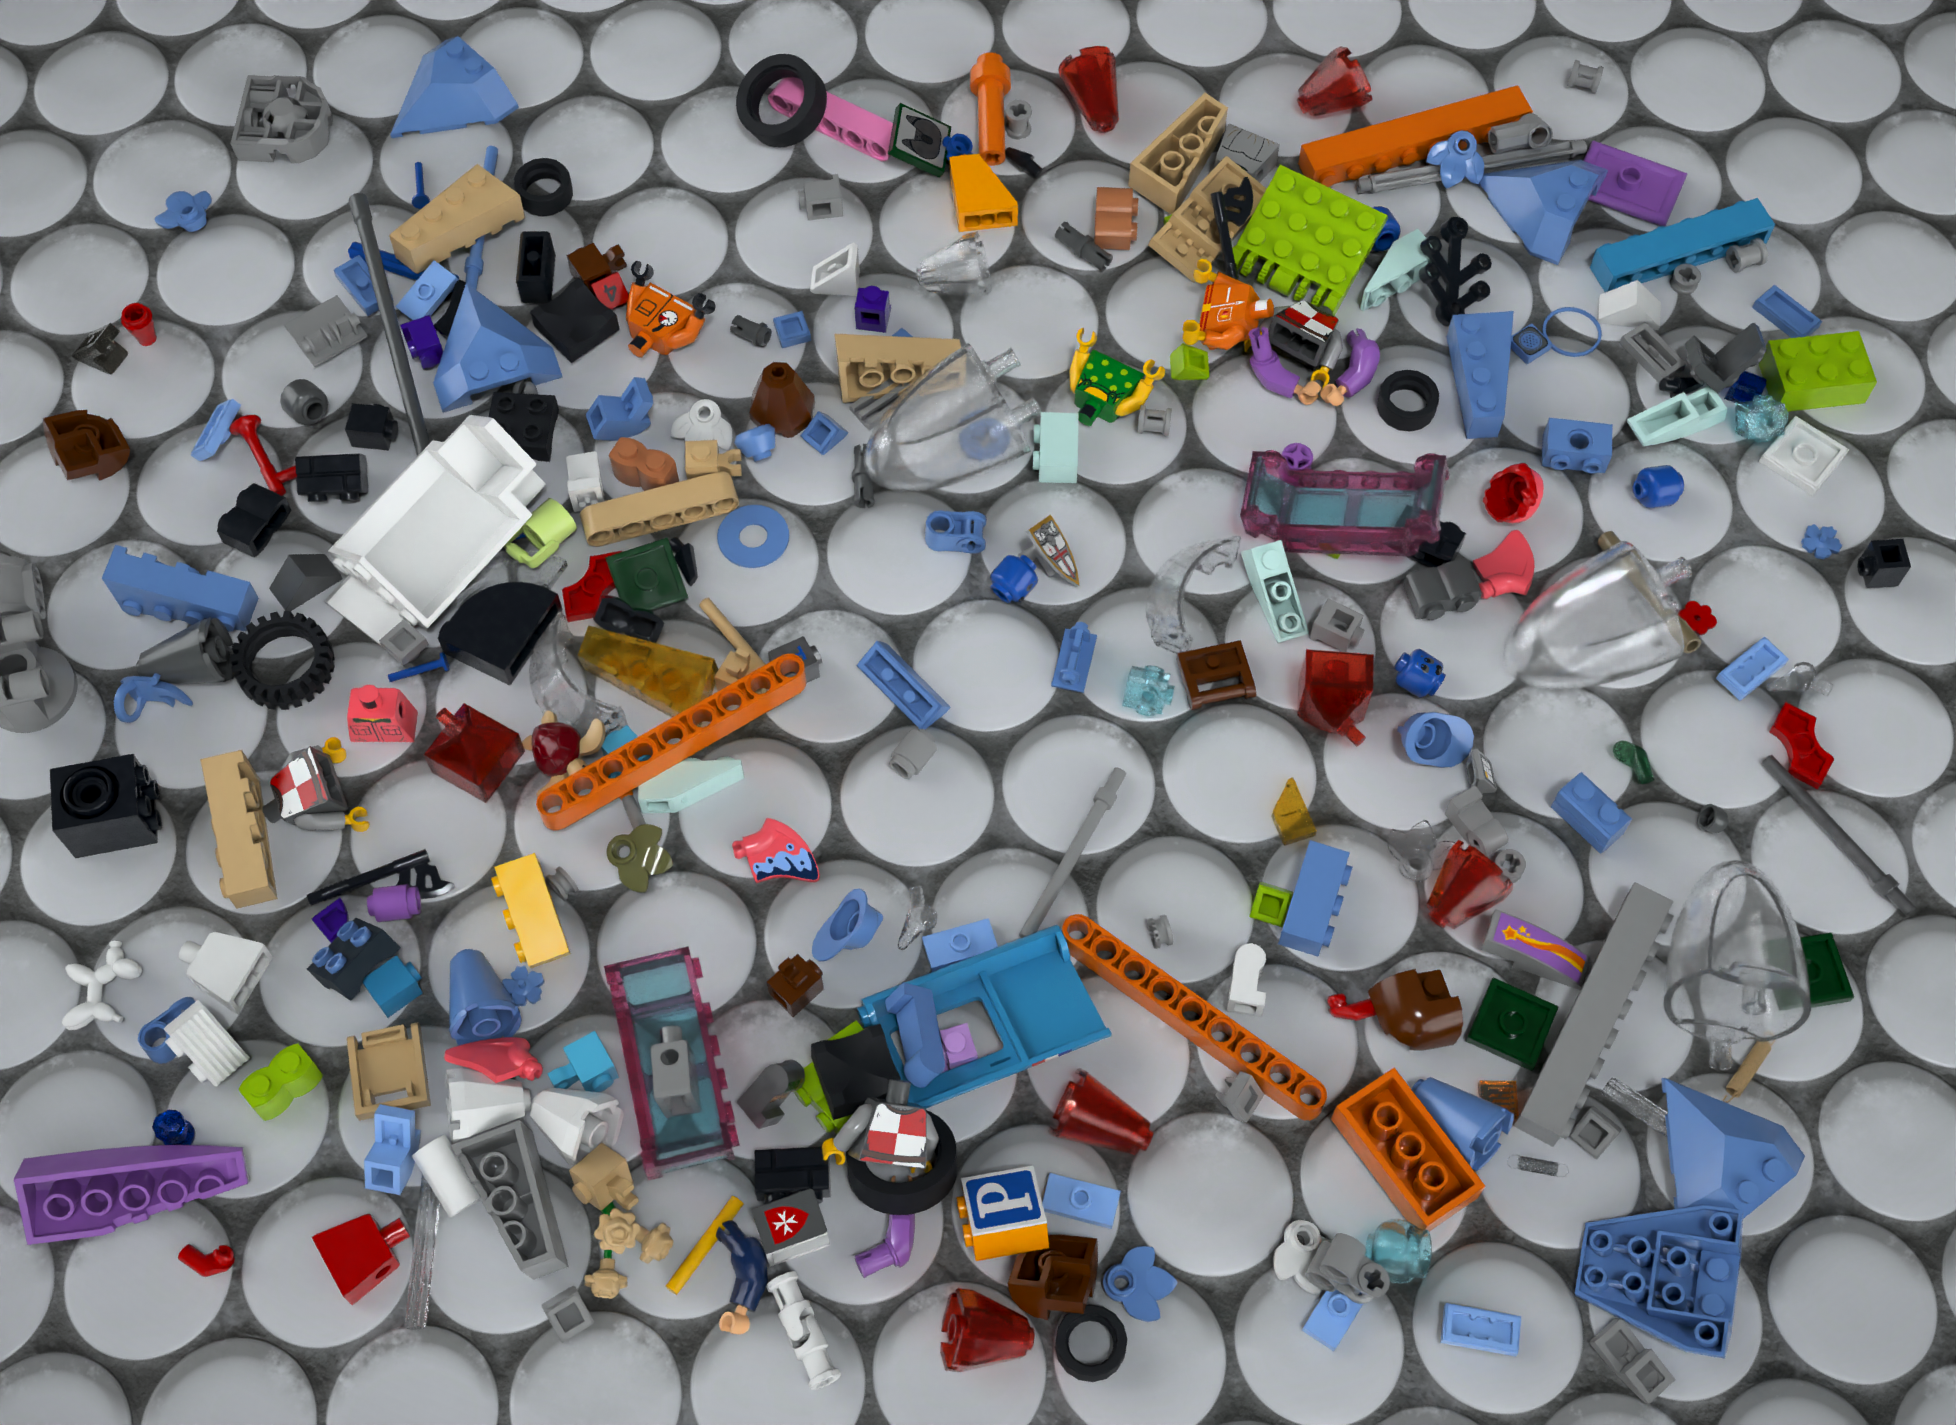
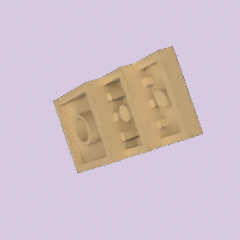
M1225 156L1194 188L1186 201L1172 214L1169 221L1151 238L1148 246L1195 283L1193 274L1195 269L1199 270L1197 268L1198 260L1206 259L1212 264L1222 253L1210 194L1222 192L1224 195L1228 188L1240 187L1245 177H1248L1252 185L1253 207L1246 222L1240 227L1233 222H1227L1232 242L1249 222L1267 188L1228 156ZM1244 196L1233 197L1234 199L1244 201ZM1231 206L1225 207L1226 210L1240 213L1239 209Z

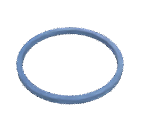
M1564 307L1553 311L1547 316L1543 324L1542 333L1548 340L1549 338L1546 333L1547 322L1554 315L1566 311L1585 315L1595 324L1598 331V340L1589 350L1572 353L1563 351L1552 344L1551 348L1554 351L1565 356L1580 357L1593 352L1598 347L1602 331L1600 324L1590 313L1579 308Z

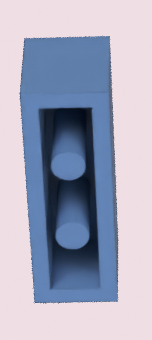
M1309 841L1278 942L1279 945L1317 957L1322 945L1329 947L1335 927L1328 924L1331 915H1339L1344 896L1337 895L1340 884L1347 886L1353 866L1347 865L1350 852L1315 841Z

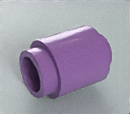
M408 884L374 888L373 895L367 897L368 913L370 916H375L377 922L411 919L413 915L421 913L419 889L417 886L410 887Z

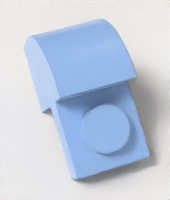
M380 1104L374 1113L375 1143L364 1160L365 1189L401 1195L412 1174L415 1164L412 1155L419 1150L421 1130L415 1129L414 1110Z

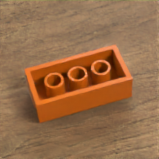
M1395 1067L1336 1106L1331 1117L1332 1122L1419 1238L1475 1201L1486 1187Z

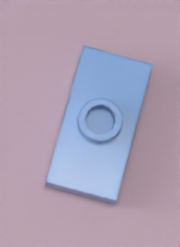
M433 260L396 305V308L412 321L428 315L431 316L453 290L455 283L459 279Z
M229 399L217 405L191 452L192 457L198 461H203L215 454L219 445L225 443L231 434L229 427L241 404L234 399Z
M1763 637L1723 669L1716 679L1741 701L1782 668L1789 659L1766 637Z
M989 918L922 937L923 946L932 972L998 947Z
M1050 1173L1042 1204L1046 1213L1112 1229L1121 1191Z
M1337 1290L1334 1292L1326 1291L1302 1331L1332 1351H1335L1363 1304L1353 1302Z
M1446 1303L1443 1311L1440 1343L1516 1357L1519 1351L1521 1316Z

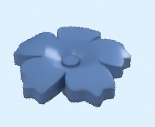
M1815 524L1807 527L1804 535L1805 538L1801 541L1802 547L1808 553L1814 552L1817 559L1823 560L1830 557L1831 553H1839L1842 545L1839 539L1834 538L1837 530H1834L1832 526H1823L1819 530Z
M517 966L515 971L511 973L512 979L502 980V984L517 1007L525 1006L527 1000L531 1004H536L537 1001L541 1000L542 990L539 987L545 982L542 973L531 971L528 974L526 966Z

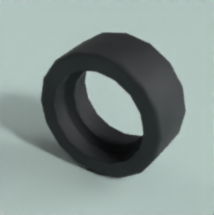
M549 158L533 159L521 166L514 177V188L520 194L523 209L532 215L550 216L561 212L570 204L573 197L570 174L566 167L557 160ZM549 178L561 183L556 191L548 195L537 196L526 191L533 182L540 179Z
M1396 371L1389 375L1381 385L1377 403L1379 415L1387 425L1397 430L1409 432L1420 430L1430 424L1435 416L1439 402V391L1435 382L1429 376L1419 371ZM1399 390H1411L1420 394L1425 399L1426 406L1418 411H1404L1391 402L1390 395Z
M1088 1304L1084 1314L1069 1312L1059 1324L1055 1342L1058 1361L1068 1374L1078 1380L1096 1382L1107 1379L1118 1370L1124 1360L1127 1335L1123 1323L1115 1313L1103 1306ZM1087 1321L1099 1322L1104 1325L1111 1333L1113 1339V1350L1108 1359L1101 1364L1093 1366L1082 1364L1076 1360L1070 1352L1068 1344L1073 1329L1080 1323Z

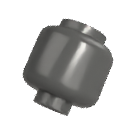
M305 379L292 381L284 388L281 394L280 403L282 409L299 424L312 425L318 422L327 411L328 399L326 394L311 381Z

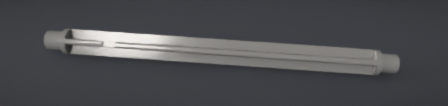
M1574 140L1548 144L1542 149L1529 147L1498 154L1483 155L1481 157L1484 160V173L1574 158L1576 155L1586 153L1587 145L1585 140L1575 142ZM1426 165L1368 175V178L1357 180V190L1359 193L1368 191L1375 193L1441 181L1440 165Z

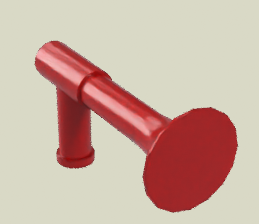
M257 415L240 417L231 424L230 432L236 436L241 435L246 440L269 490L283 496L286 493L283 483L297 478L296 467L292 466L277 473L257 434L261 418Z

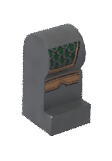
M786 1060L783 1063L769 1065L737 1101L738 1105L758 1129L777 1124L785 1115L779 1106L791 1092L797 1091L803 1086L805 1082L803 1067L795 1060Z

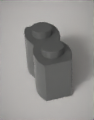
M1468 559L1454 560L1438 567L1414 571L1406 575L1403 585L1416 619L1427 618V620H1435L1442 617L1446 611L1457 610L1458 612H1466L1475 607L1481 595V589Z

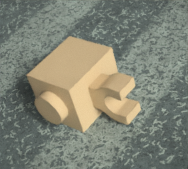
M717 440L685 441L687 480L721 471L727 472L731 476H742L741 464H730L733 461H742L740 449H732L719 454Z
M738 648L736 652L730 651L715 675L717 691L722 690L764 665L751 660L750 653ZM761 688L755 693L762 694L767 692L768 689Z
M603 1143L599 1144L569 1170L574 1183L572 1191L583 1204L589 1202L602 1211L613 1200H616L619 1205L629 1211L639 1202L638 1197L631 1193L634 1185L626 1159Z

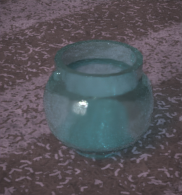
M1390 1219L1384 1221L1376 1228L1374 1234L1370 1233L1368 1235L1366 1257L1381 1265L1387 1271L1392 1283L1402 1284L1408 1283L1414 1278L1424 1279L1428 1275L1431 1264L1432 1243L1430 1233L1427 1229L1417 1228L1406 1220Z

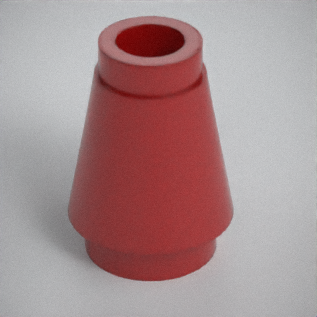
M140 303L127 305L122 311V325L141 345L150 346L155 343L157 336L151 310Z

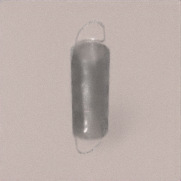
M1511 1155L1519 1156L1518 1170L1557 1176L1558 1165H1560L1558 1162Z

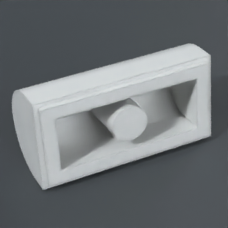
M442 1135L415 1152L412 1158L448 1216L452 1218L481 1200V1197L465 1173V1168L460 1159L451 1148L450 1141L446 1135Z

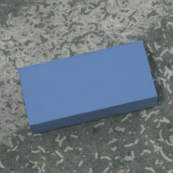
M1773 285L1759 297L1752 307L1791 338L1810 336L1822 323L1818 317L1776 285Z

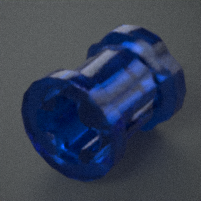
M169 1109L157 1115L153 1122L152 1129L155 1132V1136L164 1145H192L195 1140V1128L177 1110Z

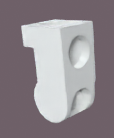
M1244 944L1236 952L1226 1010L1228 1012L1262 1016L1266 993L1257 991V985L1265 966L1266 954L1256 944Z

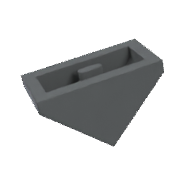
M325 554L288 555L269 589L285 611H292L343 578Z

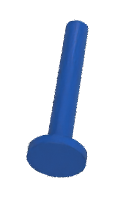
M416 162L417 195L412 197V205L415 208L422 209L430 202V199L424 194L422 163Z
M441 652L440 659L388 674L389 682L443 667L445 672L450 670L447 657L444 652Z

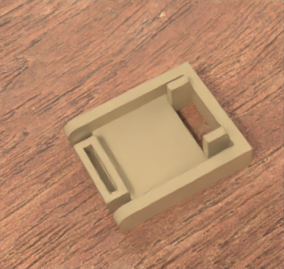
M419 1022L411 1023L412 1039H408L404 1024L361 1033L364 1048L358 1050V1042L355 1036L347 1037L355 1116L359 1121L374 1118V1113L380 1104L408 1110L431 1106L423 1039ZM407 1091V1098L379 1104L375 1102V1097Z

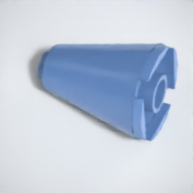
M465 949L458 952L450 961L449 1032L452 1039L454 1038L459 1046L502 1036L504 1038L512 1037L519 1029L522 1021L519 1008L482 952L473 949Z
M1429 1077L1425 1081L1420 1079L1411 1089L1475 1171L1480 1170L1488 1163L1500 1148L1501 1144L1497 1141L1501 1131L1508 1135L1512 1127L1514 1114L1507 1108L1435 1078Z

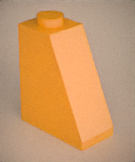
M963 154L949 157L950 181L959 232L1018 226L1017 201L980 154Z

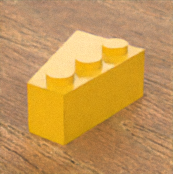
M533 853L494 867L497 876L492 877L491 880L497 897H505L508 909L502 910L508 929H516L520 941L514 943V947L520 963L527 961L528 966L534 968L570 955L564 932L536 854Z

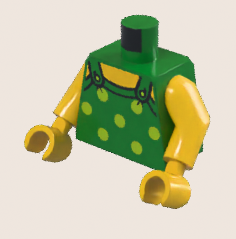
M1084 328L1079 329L1076 338L1080 343V347L1075 350L1069 370L1070 390L1075 394L1074 404L1080 408L1078 420L1086 426H1091L1097 417L1111 423L1115 422L1120 416L1124 417L1140 410L1141 405L1145 404L1154 388L1152 383L1164 377V367L1160 366L1157 372L1151 375V368L1155 364V361L1152 359L1145 362L1143 366L1144 373L1094 349L1089 353V347L1095 345L1097 341L1096 333L1092 332L1089 342H1083Z

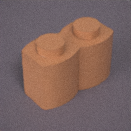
M1097 187L1094 243L1102 249L1130 250L1131 241H1137V223L1132 222V216L1138 215V198H1133V188Z
M619 438L609 453L613 474L616 479L625 485L642 487L646 491L679 482L676 463L670 455L659 450L647 449L641 442L635 439Z

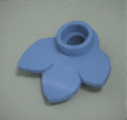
M1461 130L1453 133L1448 141L1437 142L1428 153L1426 162L1432 165H1440V177L1444 188H1450L1458 184L1465 177L1470 182L1478 184L1484 174V160L1476 151L1477 141L1468 131ZM1460 140L1467 143L1465 151L1460 150L1458 147Z
M185 191L174 192L166 199V207L168 209L156 216L154 220L159 226L166 229L180 226L188 232L197 231L204 227L207 222L205 210L211 204L212 198L207 191H201L194 196Z
M1142 1246L1128 1251L1121 1264L1113 1265L1106 1271L1103 1278V1289L1109 1298L1122 1302L1126 1312L1131 1317L1141 1321L1152 1322L1160 1319V1309L1156 1301L1168 1296L1178 1282L1167 1271L1153 1266L1155 1260L1154 1248ZM1118 1278H1123L1128 1282V1287L1120 1290L1116 1288L1114 1281Z

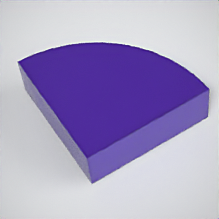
M339 897L311 919L327 940L332 943L337 938L339 929L349 921L346 906Z

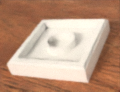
M1795 416L1762 455L1759 462L1814 496L1845 458L1849 449Z

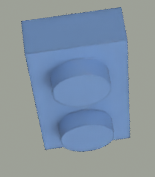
M360 255L333 270L336 278L367 316L379 310L368 266Z

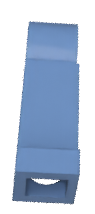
M903 982L885 1000L887 1012L896 1014L906 1061L904 1065L905 1076L914 1086L925 1088L945 1069V1059L933 993L930 989Z

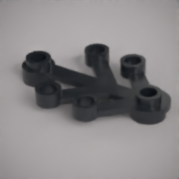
M1451 217L1442 223L1440 227L1442 238L1449 243L1448 264L1440 253L1442 244L1438 237L1429 236L1420 245L1421 251L1429 257L1432 263H1428L1419 270V278L1423 283L1427 284L1438 301L1435 314L1437 320L1444 326H1450L1452 315L1465 314V308L1475 301L1479 302L1490 295L1489 285L1485 281L1480 280L1471 285L1469 292L1458 299L1459 286L1476 274L1486 272L1492 266L1490 257L1487 254L1480 253L1472 258L1470 264L1460 271L1461 243L1468 232V224L1461 217ZM1440 276L1446 284V291L1438 281Z

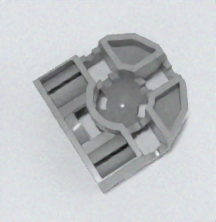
M248 75L230 143L238 160L274 162L277 150H279L280 154H286L291 163H301L315 158L328 145V126L333 124L332 113L321 88L302 76ZM291 84L295 85L297 89L295 99L288 96L287 88H290ZM258 112H263V127H258ZM283 132L285 138H276V136H279V133Z

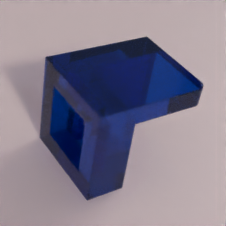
M1744 371L1736 383L1729 387L1724 399L1754 410L1764 391L1767 380Z

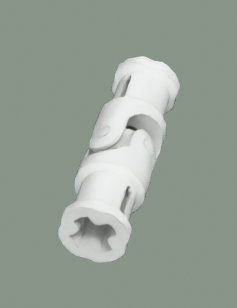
M791 1271L772 1279L767 1283L766 1288L768 1292L773 1293L780 1308L778 1315L782 1325L787 1330V1336L797 1360L802 1361L810 1378L808 1384L810 1390H817L839 1379L841 1373L839 1369H834L826 1350L828 1343L818 1321L814 1317L809 1300H804L796 1282L798 1280L797 1273Z

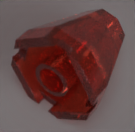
M1340 46L1331 51L1298 89L1299 97L1297 98V103L1304 114L1309 112L1311 116H1319L1360 107L1373 100L1372 95L1367 94L1371 91L1368 79L1357 59L1353 61L1348 59L1347 56L1352 53L1347 47Z
M1458 840L1449 850L1427 902V908L1431 911L1428 917L1443 929L1446 926L1455 929L1504 901L1512 892L1513 883L1509 878L1503 883L1499 878L1503 871L1498 865L1471 845L1464 850V842Z
M958 1288L955 1290L956 1293L952 1292L949 1295L941 1332H947L948 1343L941 1342L940 1354L945 1371L964 1372L1021 1359L1026 1355L1027 1350L1032 1349L1035 1333L1034 1328L1030 1327L1027 1317L974 1290Z

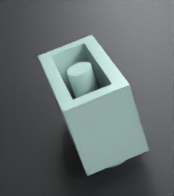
M1041 412L1040 425L1034 424V443H1040V451H1033V470H1039V482L1077 483L1079 413Z

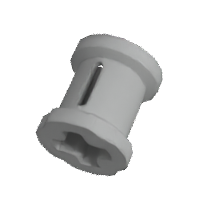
M1575 60L1567 86L1578 85L1590 88L1591 92L1596 93L1604 67L1593 68L1581 65L1580 61ZM1579 74L1591 76L1592 79L1581 77Z
M1023 100L1010 102L1005 109L1006 117L1008 118L1005 125L1007 135L1016 140L1026 138L1031 133V125L1029 123V118L1032 114L1031 106Z
M1755 238L1749 244L1740 247L1737 245L1730 246L1727 249L1726 258L1730 269L1737 273L1742 271L1744 267L1752 264H1765L1768 260V251L1764 241L1760 238Z
M1141 405L1138 433L1154 431L1163 432L1164 436H1169L1172 408L1162 411L1146 409V406Z

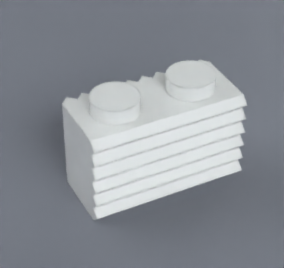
M199 1000L163 1028L170 1036L165 1043L178 1057L185 1053L193 1061L188 1068L201 1083L209 1079L214 1086H218L221 1081H224L227 1076H230L233 1071H236L239 1066H242L250 1058Z

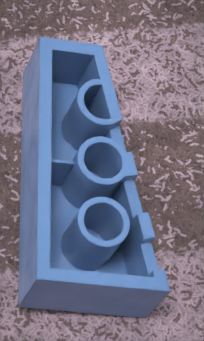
M1514 311L1452 315L1446 338L1466 439L1498 437L1505 417Z
M114 546L102 580L125 613L133 616H139L140 614L151 615L163 621L181 620L190 625L204 618L211 617V619H219L228 632L234 630L247 631L246 626L251 621L259 599L250 582L209 570L205 575H201L190 565L177 562L176 566L172 567L157 561V556L143 552L140 558L126 554L128 551L126 547Z

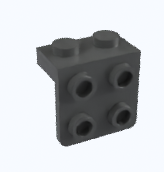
M1751 323L1716 354L1695 335L1685 343L1688 354L1686 359L1691 365L1690 374L1699 384L1706 383L1716 393L1721 392L1725 387L1728 388L1735 384L1739 376L1746 369L1757 365L1763 359L1767 350L1760 328L1755 323Z

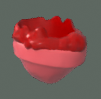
M1526 463L1510 465L1504 470L1497 472L1491 478V487L1485 490L1483 503L1488 514L1497 522L1512 524L1524 522L1536 512L1541 503L1544 490L1543 480Z

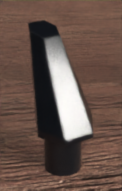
M1011 147L1005 150L1006 158L1022 171L1026 169L1034 178L1042 172L1043 169L1033 160L1034 156L1032 154Z
M1675 377L1674 380L1663 378L1659 383V389L1669 392L1670 398L1682 392L1688 394L1702 387L1704 383L1702 385L1699 384L1693 377Z
M674 537L669 543L672 551L676 554L674 556L676 563L688 584L692 586L698 578L694 547L690 543L684 545L677 537Z

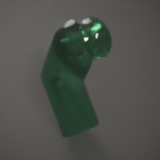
M1623 740L1615 743L1613 746L1615 758L1634 769L1638 784H1648L1655 780L1647 753L1643 748Z

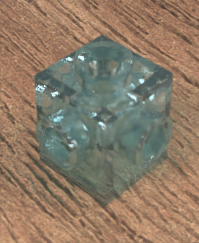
M1772 395L1753 396L1752 401L1735 402L1736 434L1746 439H1753L1756 442H1768L1773 440V436L1785 435L1788 412L1785 404L1773 399Z
M1147 665L1144 668L1132 666L1128 675L1122 706L1136 709L1137 713L1145 716L1162 715L1165 704L1171 705L1175 686L1169 685L1171 674L1164 673V669L1157 666Z

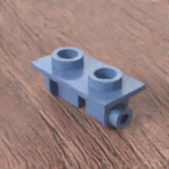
M1077 622L1071 629L1065 628L1052 687L1084 693L1097 639L1096 634L1090 633L1086 623Z

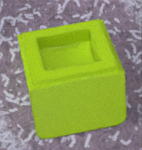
M1182 343L1171 353L1172 379L1207 380L1210 377L1207 351Z
M1260 882L1249 917L1283 928L1293 891Z

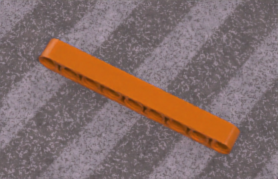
M795 654L781 655L545 789L539 794L536 801L543 824L551 830H561L800 694L806 687V673L803 660ZM789 672L797 673L793 677L784 676L786 673ZM761 688L768 689L767 692L762 694L755 693ZM731 705L740 706L735 710L726 709L728 706ZM703 721L710 722V724L705 727L697 726L699 723ZM673 738L681 739L678 743L675 744L667 743L669 740ZM643 755L651 756L646 761L638 760V758H640ZM613 772H621V775L616 778L608 777ZM591 789V792L586 795H578L581 790ZM561 806V809L557 812H548L551 807Z
M1074 914L1065 919L1062 933L1072 957L1237 1075L1240 1071L1252 1075L1265 1095L1296 1117L1310 1121L1316 1119L1321 1114L1327 1099V1091L1319 1080L1090 918L1082 914ZM1073 931H1081L1086 937L1077 940L1071 938L1069 934ZM1103 950L1109 951L1114 957L1104 960L1097 953ZM1131 970L1137 971L1142 975V978L1131 980L1125 973ZM1165 991L1169 993L1171 998L1165 1001L1159 1000L1154 996V993ZM1193 1011L1199 1015L1200 1019L1189 1021L1185 1019L1183 1013ZM1220 1031L1225 1033L1229 1040L1219 1042L1211 1034ZM1251 1052L1257 1056L1258 1061L1248 1063L1242 1059L1241 1054ZM1281 1073L1287 1078L1288 1082L1284 1084L1275 1083L1270 1075ZM1310 1094L1316 1098L1318 1103L1307 1105L1301 1100L1300 1096Z

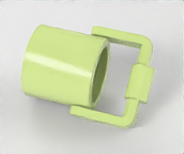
M548 498L532 512L533 515L503 546L508 555L530 568H536L541 565L577 529L576 523L568 511L552 498ZM522 533L539 550L532 557L517 544L511 543Z

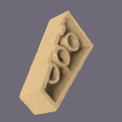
M1204 93L1130 163L1128 186L1169 214H1173L1182 205L1223 135L1228 107L1207 93Z
M476 164L389 235L395 257L418 274L426 270L433 260L439 263L451 257L450 252L462 247L467 249L476 244L475 240L489 232L492 235L503 230L502 226L514 220L517 223L525 219L521 197L516 191Z
M242 750L200 759L212 817L211 825L217 842V848H215L216 859L223 873V878L219 880L223 897L229 898L236 909L278 899L266 817L262 810L264 804L260 778Z

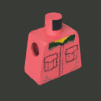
M374 685L353 688L350 693L347 714L350 741L414 742L418 712L399 689L376 688Z

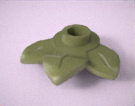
M651 824L639 825L629 835L621 834L615 836L607 846V858L612 865L618 868L620 881L633 891L647 892L649 875H659L673 867L674 863L670 854L663 847L657 845L662 835L660 827ZM628 846L630 854L625 858H621L619 855L620 849Z

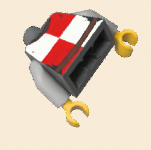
M1300 300L1290 306L1275 307L1273 317L1265 318L1259 325L1260 335H1262V327L1267 328L1271 344L1314 367L1319 365L1321 367L1320 370L1312 373L1310 381L1321 380L1324 383L1323 387L1328 385L1330 379L1328 372L1329 370L1333 371L1343 348L1341 334L1336 330L1339 322L1338 318L1333 316L1332 311L1327 306L1316 307L1305 300ZM1250 339L1244 341L1246 352L1252 346Z
M330 737L326 740L325 747L322 748L319 745L309 746L306 749L290 753L279 772L270 780V786L275 799L262 808L265 817L271 823L283 819L285 822L304 830L344 829L345 825H351L354 831L364 832L369 828L368 821H355L357 817L368 816L365 808L358 806L353 808L349 814H344L348 806L333 763L344 761L347 755L346 750L341 748V741L338 738Z
M889 1079L886 1099L868 1097L864 1105L859 1106L843 1125L835 1138L827 1139L823 1143V1160L826 1161L829 1155L835 1154L836 1164L842 1165L845 1163V1152L849 1150L848 1155L858 1161L909 1167L912 1174L915 1173L916 1168H922L925 1173H928L932 1169L930 1159L937 1146L939 1136L931 1116L926 1112V1108L916 1103L908 1102L911 1082Z

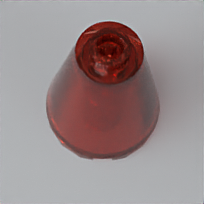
M1106 46L1086 47L1080 50L1081 55L1073 59L1071 54L1060 63L1058 71L1061 80L1091 129L1100 133H1106L1113 130L1119 121L1116 59L1114 53H1111L1110 49Z
M1078 1068L1074 1074L1081 1077L1077 1083L1069 1081L1053 1116L1054 1119L1058 1120L1057 1128L1055 1129L1050 1126L1049 1134L1057 1138L1136 1155L1140 1149L1146 1151L1154 1135V1131L1149 1129L1151 1122L1086 1070Z

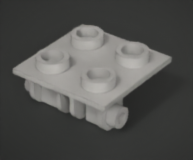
M338 295L284 324L314 367L368 337L359 325L360 321L357 315L350 313Z

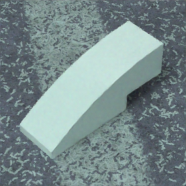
M1707 386L1688 396L1682 392L1627 419V423L1642 446L1656 445L1692 435L1725 421L1727 407L1719 395L1710 386Z

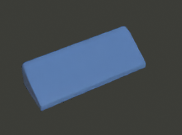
M876 641L856 665L919 729H927L951 708L887 643Z

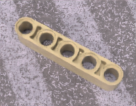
M721 471L589 505L580 512V519L587 543L591 546L599 547L729 513L739 506V499L731 475Z

